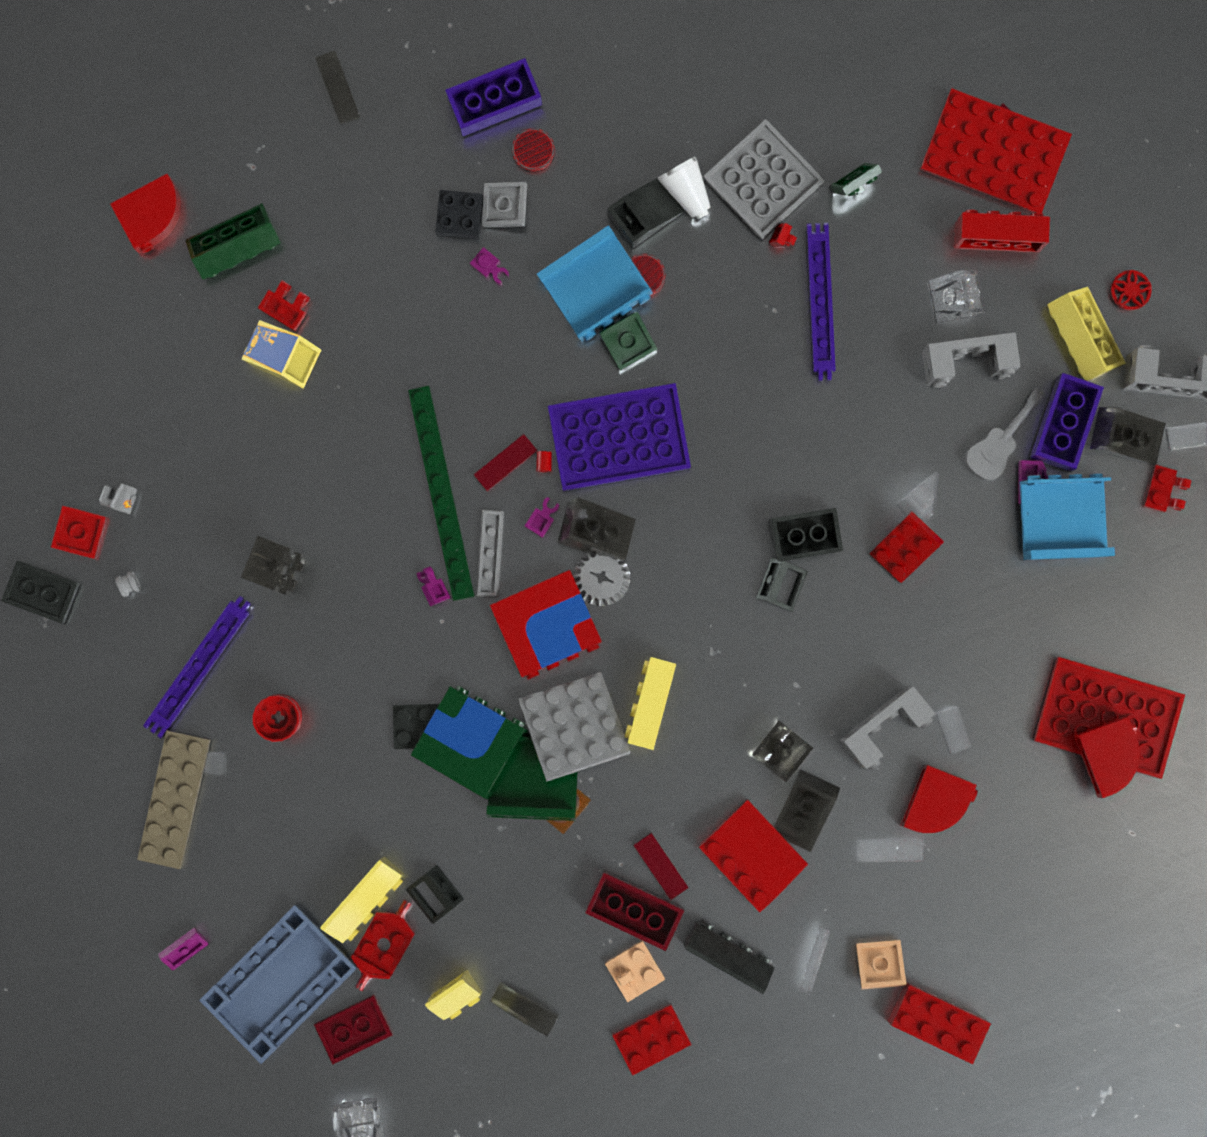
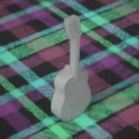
M1034 388L1026 400L1025 406L1005 431L999 428L992 429L987 433L983 441L978 442L966 452L964 462L967 469L974 476L983 481H992L1003 473L1008 456L1016 448V442L1011 436L1033 408H1036L1046 397L1044 393Z

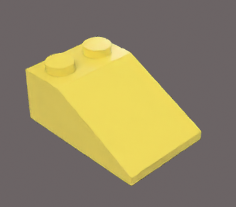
M466 970L433 993L425 1006L441 1019L445 1020L449 1017L452 1020L462 1013L461 1008L466 1005L471 1007L480 1001L479 996L482 991L469 971Z

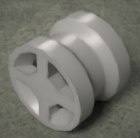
M133 571L128 572L126 576L115 578L117 587L123 597L129 596L130 592L141 591L140 583Z

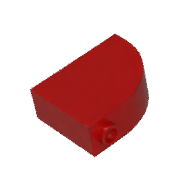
M168 174L110 203L133 248L138 253L151 251L154 245L167 238L174 230L181 211L179 192Z
M1122 717L1074 735L1097 798H1106L1121 791L1130 783L1137 771L1140 759L1139 744L1135 735L1137 728L1129 717Z
M924 764L900 826L920 833H937L952 827L964 816L970 802L975 801L978 790H976L977 785Z

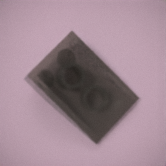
M1099 407L1090 449L1107 455L1156 465L1166 423L1117 407Z
M577 497L567 503L557 543L579 551L626 560L636 519Z
M800 769L774 824V828L788 842L811 852L838 798L840 787Z

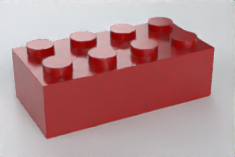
M966 210L962 212L955 222L954 248L1040 253L1049 243L1050 217L1043 216L1044 214L1031 213L1029 216L1022 215L1021 212L1000 214L999 211L978 213V210Z
M908 982L903 987L888 1020L891 1026L972 1065L991 1026L988 1020Z

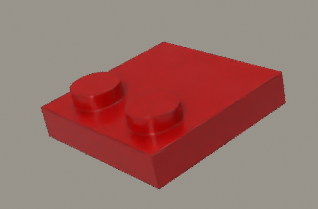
M62 505L51 548L95 559L106 517Z

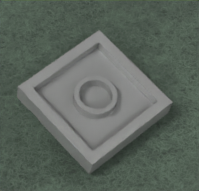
M484 183L482 226L485 228L525 226L527 183Z

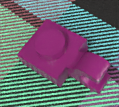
M431 566L416 573L418 580L425 584L421 589L430 607L450 599L442 579L436 580Z

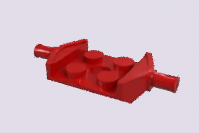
M403 900L398 911L395 913L377 911L368 929L351 956L361 971V977L355 985L357 989L359 988V990L363 991L368 980L371 978L390 979L415 935V931L405 919V915L412 905L410 902L407 903V900ZM381 938L389 940L390 948L388 950H381L379 948L378 942Z

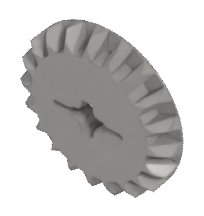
M603 549L589 552L579 560L575 567L573 578L581 596L592 605L607 606L614 604L628 590L630 584L629 568L622 557L613 551ZM603 571L606 573L605 577L614 583L603 581L600 584L598 583V578L590 572L601 574Z

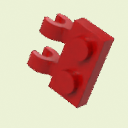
M282 280L275 293L268 290L258 309L296 332L307 314L302 308L306 306L310 297L300 291L293 304L283 298L289 293L292 286Z
M1155 465L1143 507L1162 513L1166 512L1167 507L1178 511L1184 510L1186 501L1170 498L1173 487L1182 490L1190 489L1192 480L1176 477L1177 470Z

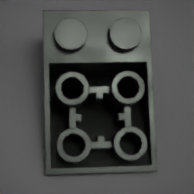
M658 178L625 195L607 208V215L632 249L685 212L681 205L659 182Z

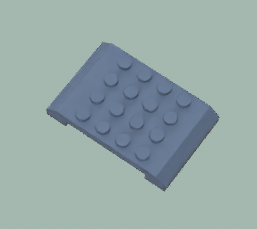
M294 905L199 1001L262 1064L358 967L297 905Z

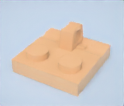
M643 940L605 962L607 969L627 1002L665 980L664 975Z
M900 940L856 944L861 990L906 986Z

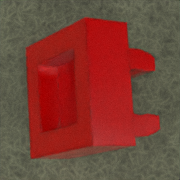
M787 223L778 224L768 244L773 247L794 246L797 237L789 234L792 226Z

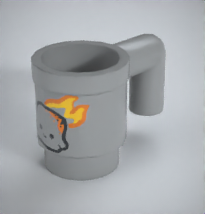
M120 484L114 498L110 499L113 488L104 485L99 503L130 515L137 497L135 496L137 489Z

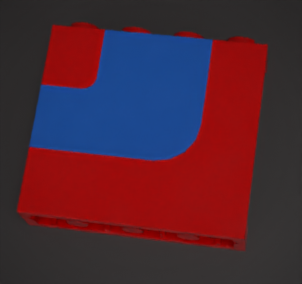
M570 570L490 605L522 678L527 677L528 680L540 675L539 670L547 668L548 671L560 666L559 661L567 659L568 662L580 657L579 652L587 650L590 653L600 648L598 644L602 643Z

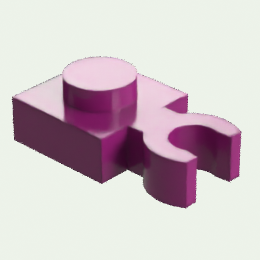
M484 247L470 262V265L486 279L491 274L494 282L498 285L502 284V281L497 278L500 273L505 274L507 277L509 276V272L505 268L497 267L500 264V260Z
M548 497L543 501L542 511L536 508L525 524L527 529L544 538L554 522L550 515L559 509L558 503L552 509L547 507V503L550 500Z

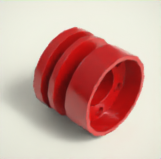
M273 694L261 700L253 713V726L256 732L263 739L272 742L283 741L291 737L300 728L302 722V709L299 703L291 696L285 694ZM278 711H280L281 715L284 716V719L280 720L279 723L277 722V718H274L273 716L277 714Z

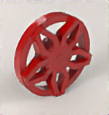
M1127 270L1114 278L1110 286V295L1113 302L1119 308L1134 311L1147 304L1151 297L1152 285L1143 273L1136 270ZM1131 274L1133 275L1134 281H1130ZM1127 275L1126 282L1118 280L1120 277ZM1137 276L1140 277L1143 281L1137 283ZM1140 285H1146V288L1140 289ZM1115 289L1122 293L1119 299L1115 295ZM1145 291H1147V295L1144 300L1143 295L1140 293H1144ZM1123 297L1127 299L1126 301L1121 303ZM1136 297H1139L1141 303L1136 300ZM1132 300L1137 306H1126L1125 304Z

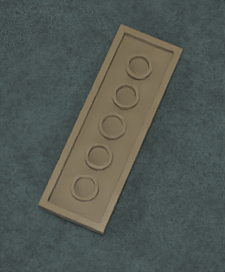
M170 730L166 731L137 860L182 869L211 742L210 739Z

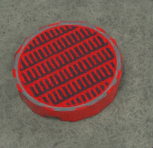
M530 128L523 130L516 136L513 141L512 153L514 161L519 167L531 172H537L545 169L552 162L555 147L548 133L541 129Z
M639 254L632 257V262L653 292L650 296H653L664 285L666 274L663 264L659 259L649 254Z

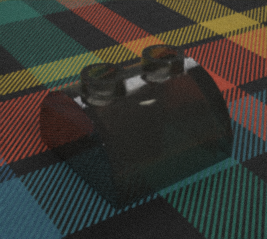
M778 720L751 755L787 783L813 750V747Z

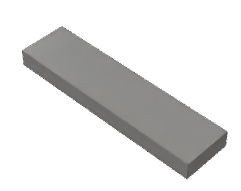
M482 510L477 597H499L504 511Z

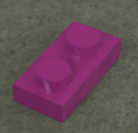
M193 928L158 955L164 964L171 970H175L206 947L208 941L198 930Z

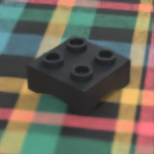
M439 190L436 236L479 240L483 194Z

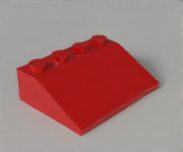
M748 799L699 845L704 854L759 913L777 898L808 865L802 856Z

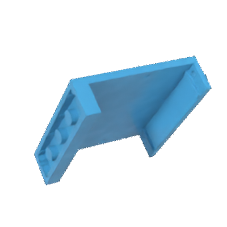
M609 225L537 273L581 341L592 339L597 335V330L602 327L605 329L614 324L615 318L620 315L622 317L628 315L633 311V306L638 303L640 305L650 300V295L653 294Z
M1082 474L1069 475V479H1062L1061 475H1049L1048 479H1041L1040 475L1027 476L1028 480L1020 481L1023 560L1115 556V547H1107L1104 482L1111 481V477L1103 478V474H1090V478H1082Z

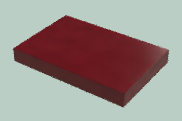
M375 994L314 1023L332 1065L393 1036V1032Z

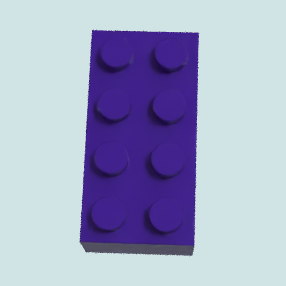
M526 58L445 90L463 136L542 105V97Z
M1065 373L1057 376L1029 458L1043 461L1045 464L1068 472L1076 470L1104 387Z

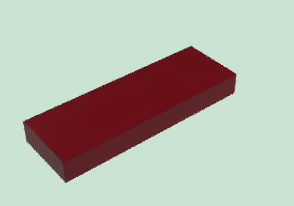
M523 434L473 475L488 492L538 452V450Z
M652 833L633 845L670 900L689 888Z

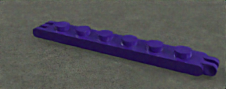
M806 223L813 372L818 373V381H823V372H826L827 380H832L831 372H835L836 366L829 224L824 223V231H820V223H815V232H812L811 223Z
M239 596L235 602H229L144 723L143 727L146 729L150 727L152 722L154 723L150 730L153 734L160 727L161 731L157 735L160 739L164 737L166 731L169 730L250 613L247 610L251 603L246 601L240 607L244 600L243 597Z

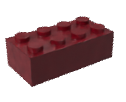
M603 871L585 910V914L666 951L685 910L679 905Z

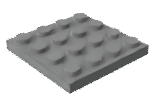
M766 119L703 176L705 182L761 240L825 181Z
M601 672L518 699L546 782L630 754L626 738H624V732Z

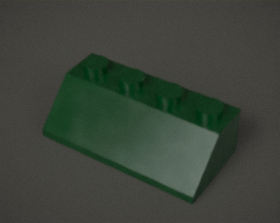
M263 203L185 239L191 260L203 280L212 278L219 272L227 268H233L238 263L246 259H252L257 254L265 250H271L281 243Z

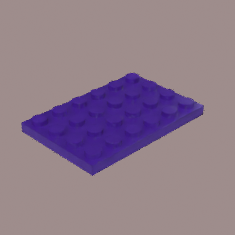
M676 383L548 405L563 491L691 469Z

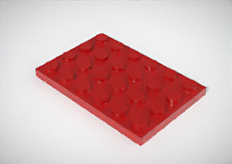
M951 88L920 170L1028 212L1042 213L1072 134Z
M1057 657L1033 741L1081 755L1074 735L1122 717H1129L1136 725L1137 732L1135 735L1140 749L1139 765L1136 772L1162 779L1185 694Z

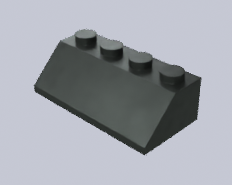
M696 921L683 944L685 950L764 995L775 969L771 964L772 960L763 954H760L759 957L751 953L753 949L743 943L740 946L732 942L734 938L724 932L721 934L713 931L714 926L705 921H702V923Z

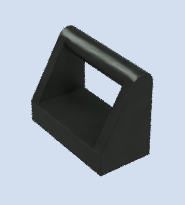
M771 558L756 598L793 612L808 571L786 561L778 562L777 559ZM787 569L797 572L798 576L786 605L776 599Z
M438 865L434 866L406 889L432 924L464 900ZM423 881L445 908L438 915L434 913L415 888Z

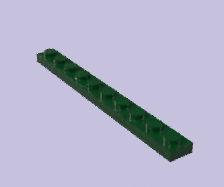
M430 386L408 390L452 598L453 601L475 597Z

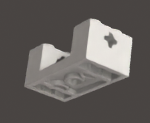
M1016 332L928 344L922 351L926 385H933V388L945 387L956 376L953 360L964 358V355L972 354V357H979L985 355V352H987L990 376H997V379L1010 378V375L1015 374V371L1021 367Z
M1140 345V347L1126 355L1123 389L1207 399V353L1191 362L1190 375L1181 376L1180 379L1172 378L1171 374L1165 373L1157 376L1160 350L1153 349V346Z
M914 686L905 687L839 740L860 768L872 770L882 762L880 758L884 755L867 734L873 735L882 728L880 724L883 721H891L900 712L913 728H925L933 722L931 717L936 713Z

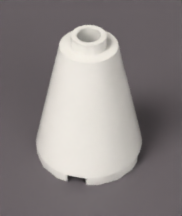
M695 156L658 177L659 182L691 218L696 216L699 220L709 214L707 209L711 208Z

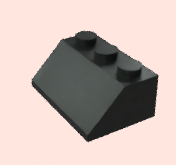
M836 508L769 519L772 541L778 562L843 551Z

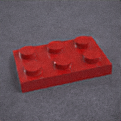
M911 511L869 554L902 583L944 541Z
M671 1004L612 1034L632 1076L692 1045Z

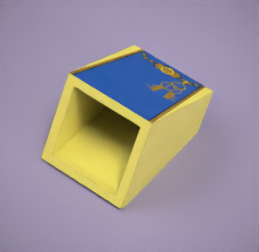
M259 320L251 340L244 351L242 360L255 368L304 389L321 349L298 334Z

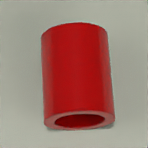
M537 452L536 472H552V452Z

